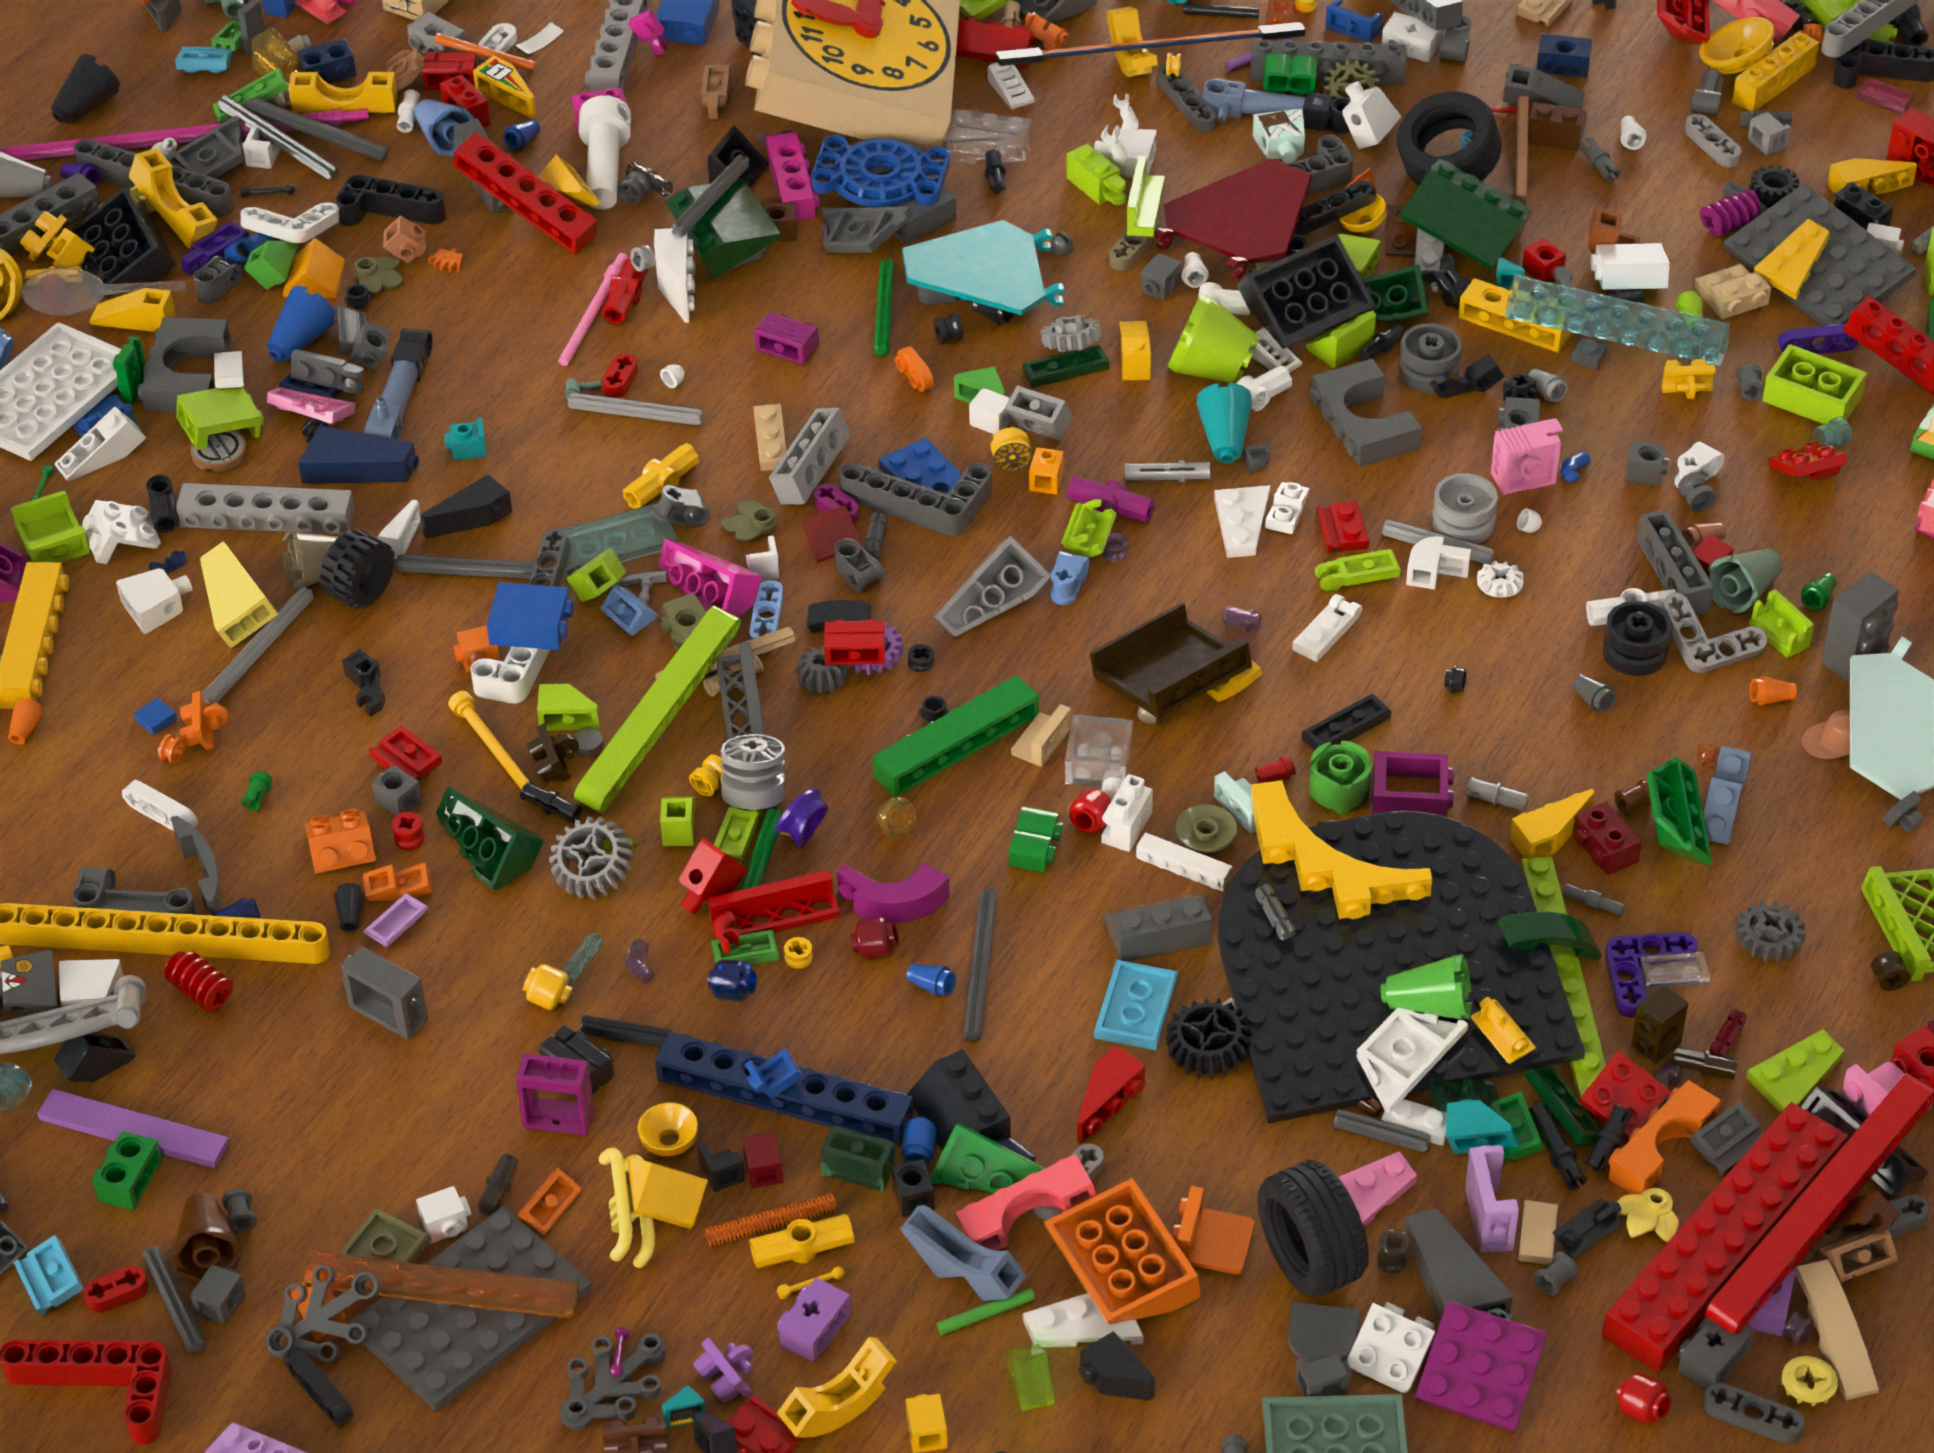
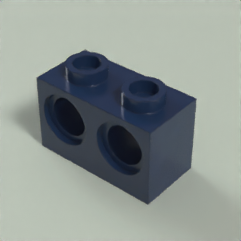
M344 38L295 52L299 72H318L320 77L328 84L357 76L354 56Z

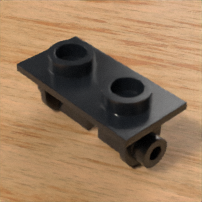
M1601 1198L1552 1233L1570 1257L1575 1259L1623 1225L1618 1219L1619 1213L1622 1211L1621 1206L1617 1201L1605 1202Z

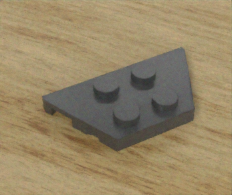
M235 115L166 157L171 165L211 178L219 177L245 161L241 126L238 117Z
M910 207L823 208L821 211L824 218V224H822V231L824 233L823 246L827 253L873 252L912 218L913 213Z

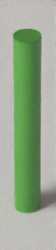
M1029 1287L1013 1293L1009 1299L995 1300L937 1322V1329L942 1336L1035 1300L1033 1290Z

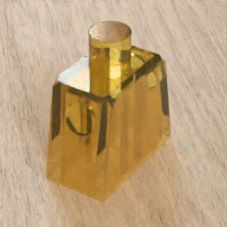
M272 27L252 38L253 73L261 78L271 71L280 68L286 82L290 83L292 72H299L297 52Z

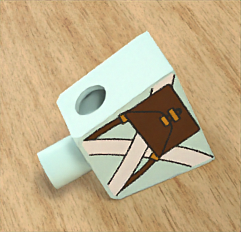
M1302 109L1253 114V138L1267 159L1282 158L1284 163L1289 164L1293 163L1297 156L1304 154L1305 132Z

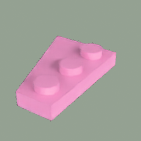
M281 387L267 393V403L275 405L277 409L291 410L331 424L337 421H344V418L355 414L356 403Z
M1399 1151L1344 1174L1339 1179L1350 1194L1363 1225L1367 1226L1375 1219V1215L1386 1205L1390 1206L1416 1183L1417 1174Z

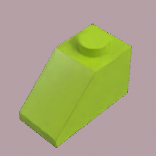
M539 684L537 705L539 726L545 724L548 731L580 730L583 728L600 730L598 705L570 684Z

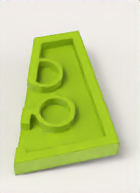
M1822 1029L1747 1071L1746 1079L1781 1114L1790 1102L1799 1106L1807 1100L1818 1083L1823 1082L1843 1059L1844 1049Z

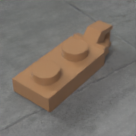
M730 65L704 66L701 103L702 107H707L708 119H718L719 107H726L731 75Z

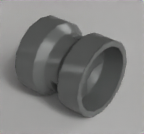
M1692 472L1680 480L1678 489L1682 496L1686 498L1687 504L1692 511H1705L1716 501V494L1708 486V482L1702 473Z

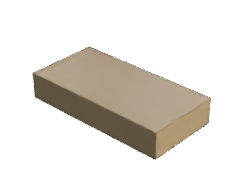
M1524 1200L1518 1261L1549 1265L1552 1262L1555 1240L1552 1232L1556 1230L1558 1204Z

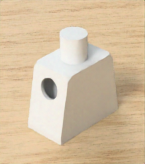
M1359 81L1354 82L1345 89L1351 101L1343 109V116L1358 149H1363L1379 144L1398 122L1401 115L1380 88L1373 87L1363 90Z
M160 568L116 581L121 603L144 635L181 614L183 607L180 596L192 591L191 583L186 575L171 581L165 571Z
M120 959L59 961L60 1000L62 1007L114 995L116 982L124 977Z

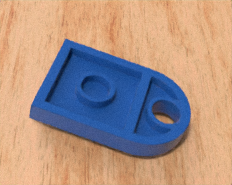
M927 437L879 458V467L884 473L935 491H946L944 494L947 495L961 477L959 471Z

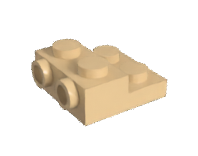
M1742 264L1695 278L1693 286L1721 319L1768 305L1771 287L1758 272L1750 274Z

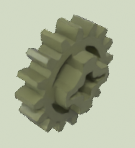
M1346 59L1344 66L1337 62L1335 63V70L1329 68L1327 77H1324L1323 93L1324 95L1333 96V100L1339 97L1350 98L1345 90L1350 84L1359 81L1363 90H1367L1373 87L1379 88L1380 80L1375 78V69L1368 71V63L1359 66V60L1356 59L1354 64H1350L1349 60Z

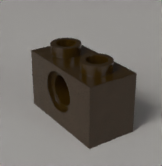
M1666 985L1661 986L1638 1004L1631 1046L1641 1056L1647 1057L1654 1064L1658 1063L1672 1052L1676 1046L1682 1043L1689 1003Z

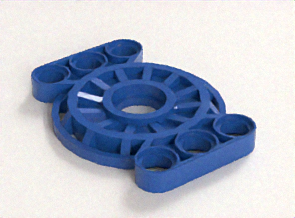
M831 135L824 139L811 174L812 188L818 193H828L836 189L845 199L868 207L897 206L914 198L921 205H933L938 202L950 167V153L942 147H934L923 153L916 146L907 142L884 138L864 140L850 146L843 136ZM839 146V147H841V148L831 149V148H829V147ZM942 158V159H944V160L934 161V160H932V159ZM828 162L835 163L834 165H824V163ZM877 167H886L891 169L892 172L876 175L870 173V170ZM928 175H938V177H935V178H930V177H927V176H928ZM828 179L829 181L819 182L818 180ZM925 191L933 192L932 194H922Z

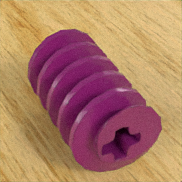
M1748 189L1743 193H1737L1734 196L1719 200L1717 203H1711L1708 206L1702 207L1700 209V218L1714 237H1719L1722 233H1730L1731 229L1737 230L1740 226L1744 227L1758 217L1760 201L1757 194Z

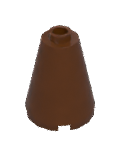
M196 1193L186 1200L172 1251V1260L179 1275L189 1281L199 1283L212 1264L221 1268L235 1270L241 1258L239 1242L217 1199L209 1193Z

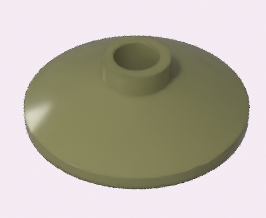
M1199 804L1187 808L1178 816L1175 823V832L1179 841L1187 848L1197 852L1210 853L1222 850L1233 842L1237 834V824L1231 813L1224 808L1211 804Z

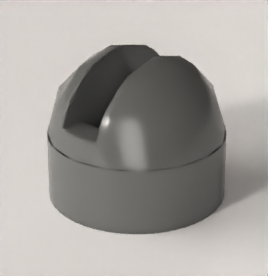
M1060 232L1053 237L1051 251L1055 255L1066 256L1072 252L1073 242L1067 233Z

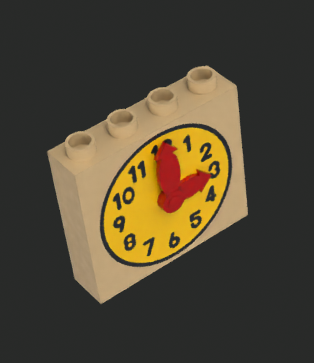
M757 0L754 17L766 20V22H756L750 43V51L761 54V57L752 56L745 81V86L757 89L754 110L863 140L884 138L904 141L916 146L923 153L931 148L940 147L951 120L960 0Z

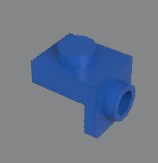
M785 1048L759 1067L751 1060L745 1064L750 1073L747 1077L750 1085L757 1093L763 1091L771 1099L803 1077L792 1055Z

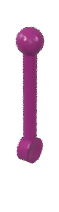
M619 1327L615 1330L617 1346L614 1365L610 1367V1374L616 1378L620 1377L623 1373L621 1366L624 1340L629 1337L626 1327Z

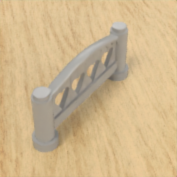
M127 975L116 982L114 995L0 1022V1054L55 1044L117 1024L123 1028H133L140 1020L141 1005L146 999V985L141 978Z

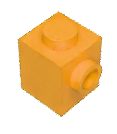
M1036 447L1029 469V491L1057 495L1064 474V451Z

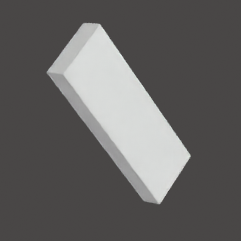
M242 351L214 353L215 388L244 386Z

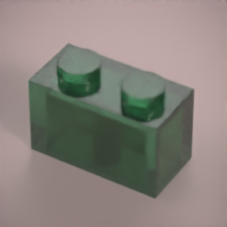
M832 1125L820 1150L822 1175L881 1192L885 1191L892 1176L891 1166H895V1146L893 1142Z

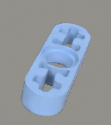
M766 580L759 585L749 630L750 640L760 637L762 629L767 630L766 634L779 630L784 596L783 586L778 581ZM772 593L771 601H767L768 595ZM763 612H771L774 614L770 618H762L759 616Z

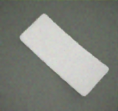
M549 23L538 34L516 45V47L527 54L533 53L555 40L563 30L553 23Z

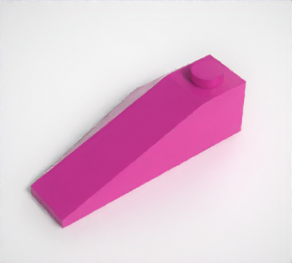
M666 538L664 540L658 567L662 571H667L668 579L674 586H679L686 595L694 592L706 612L715 605L739 618L755 604L762 578L761 575Z

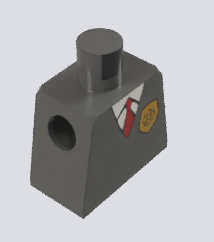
M44 950L1 961L0 997H2L3 1013L28 1016L57 1009L52 950Z

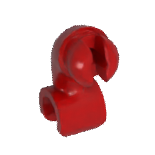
M726 910L723 914L720 913L713 922L714 935L721 942L724 953L730 952L729 943H734L737 947L740 946L739 932L730 928L737 923L735 914L730 910Z

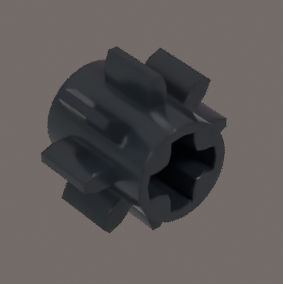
M1525 374L1512 375L1510 382H1503V401L1506 400V397L1536 399V381H1531L1530 377Z

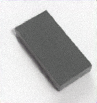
M251 0L237 11L244 52L250 55L267 43L259 0Z

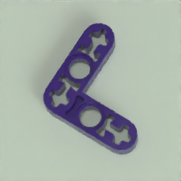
M1683 932L1611 938L1606 944L1605 961L1618 1012L1623 1016L1634 1018L1636 1017L1638 1004L1646 999L1640 967L1681 965L1692 962L1697 952L1698 942L1696 938L1691 934ZM1653 946L1659 950V953L1654 955L1648 954L1643 948ZM1623 972L1629 973L1634 979L1623 981L1617 975ZM1632 992L1631 997L1635 1004H1631L1627 999V993Z

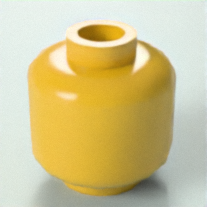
M541 964L537 969L531 968L522 990L526 991V998L529 1002L548 1010H554L559 1003L566 1004L572 987L567 985L569 977L565 972L547 964Z

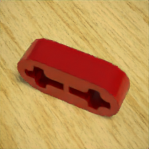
M620 354L612 360L602 378L603 392L607 397L619 398L627 393L638 373L637 360L633 355Z
M127 1266L91 1280L83 1289V1297L87 1308L92 1312L102 1313L141 1298L148 1289L145 1272L138 1266ZM134 1280L136 1284L130 1286L127 1282ZM101 1292L104 1297L97 1299L95 1294Z

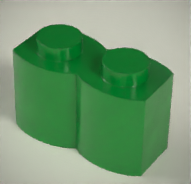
M1284 54L1266 55L1263 89L1273 93L1290 91L1298 95H1307L1308 92L1315 93L1317 59L1310 56H1295L1291 58Z
M1022 807L1009 849V866L1045 873L1048 864H1054L1057 849L1054 843L1061 840L1063 823H1059L1058 812Z

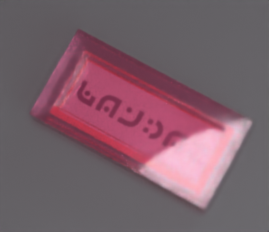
M1867 77L1856 91L1855 98L1903 115L1913 103L1915 94Z

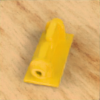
M1484 998L1479 1004L1481 1010L1471 1015L1470 1018L1508 1064L1536 1049L1534 1044L1496 999Z

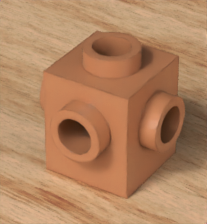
M400 215L384 230L383 248L395 258H400L409 264L413 259L420 257L426 249V231L418 224L412 223Z

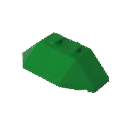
M1675 756L1646 773L1653 809L1652 815L1657 829V841L1662 848L1669 849L1678 857L1709 865L1713 861L1696 772L1692 767Z

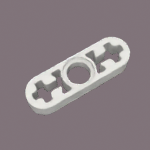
M133 780L122 790V796L129 806L173 830L170 817L173 816L184 819L195 828L199 824L196 815L189 808L138 780Z

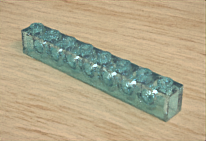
M1514 275L1510 286L1505 313L1507 318L1692 360L1705 359L1707 363L1719 366L1728 349L1729 323Z

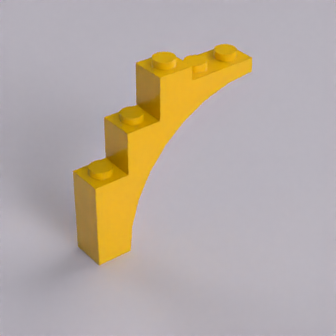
M1283 781L1251 784V805L1263 864H1281L1294 860L1301 891H1321L1332 887L1339 919H1358L1370 915L1371 904L1374 903L1388 904L1397 900H1419L1431 896L1432 876L1430 868L1397 869L1380 867L1349 857L1322 841L1302 822L1288 800Z

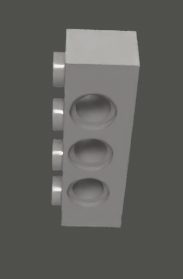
M840 408L815 409L769 476V480L781 505L805 504L851 436Z

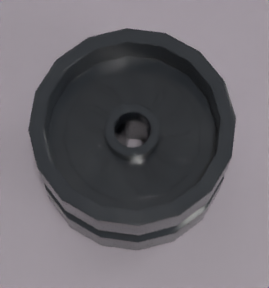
M1643 601L1623 602L1614 607L1607 616L1603 645V656L1606 662L1616 671L1626 675L1644 676L1660 670L1666 663L1672 630V622L1669 615L1659 606Z

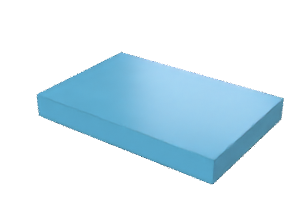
M1116 959L1094 1030V1039L1157 1051L1177 984L1178 971Z

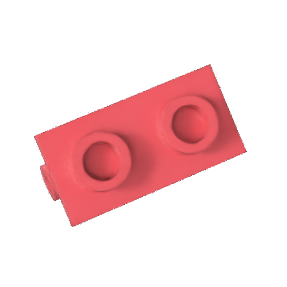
M337 0L295 1V4L326 24L346 14V11L339 7Z

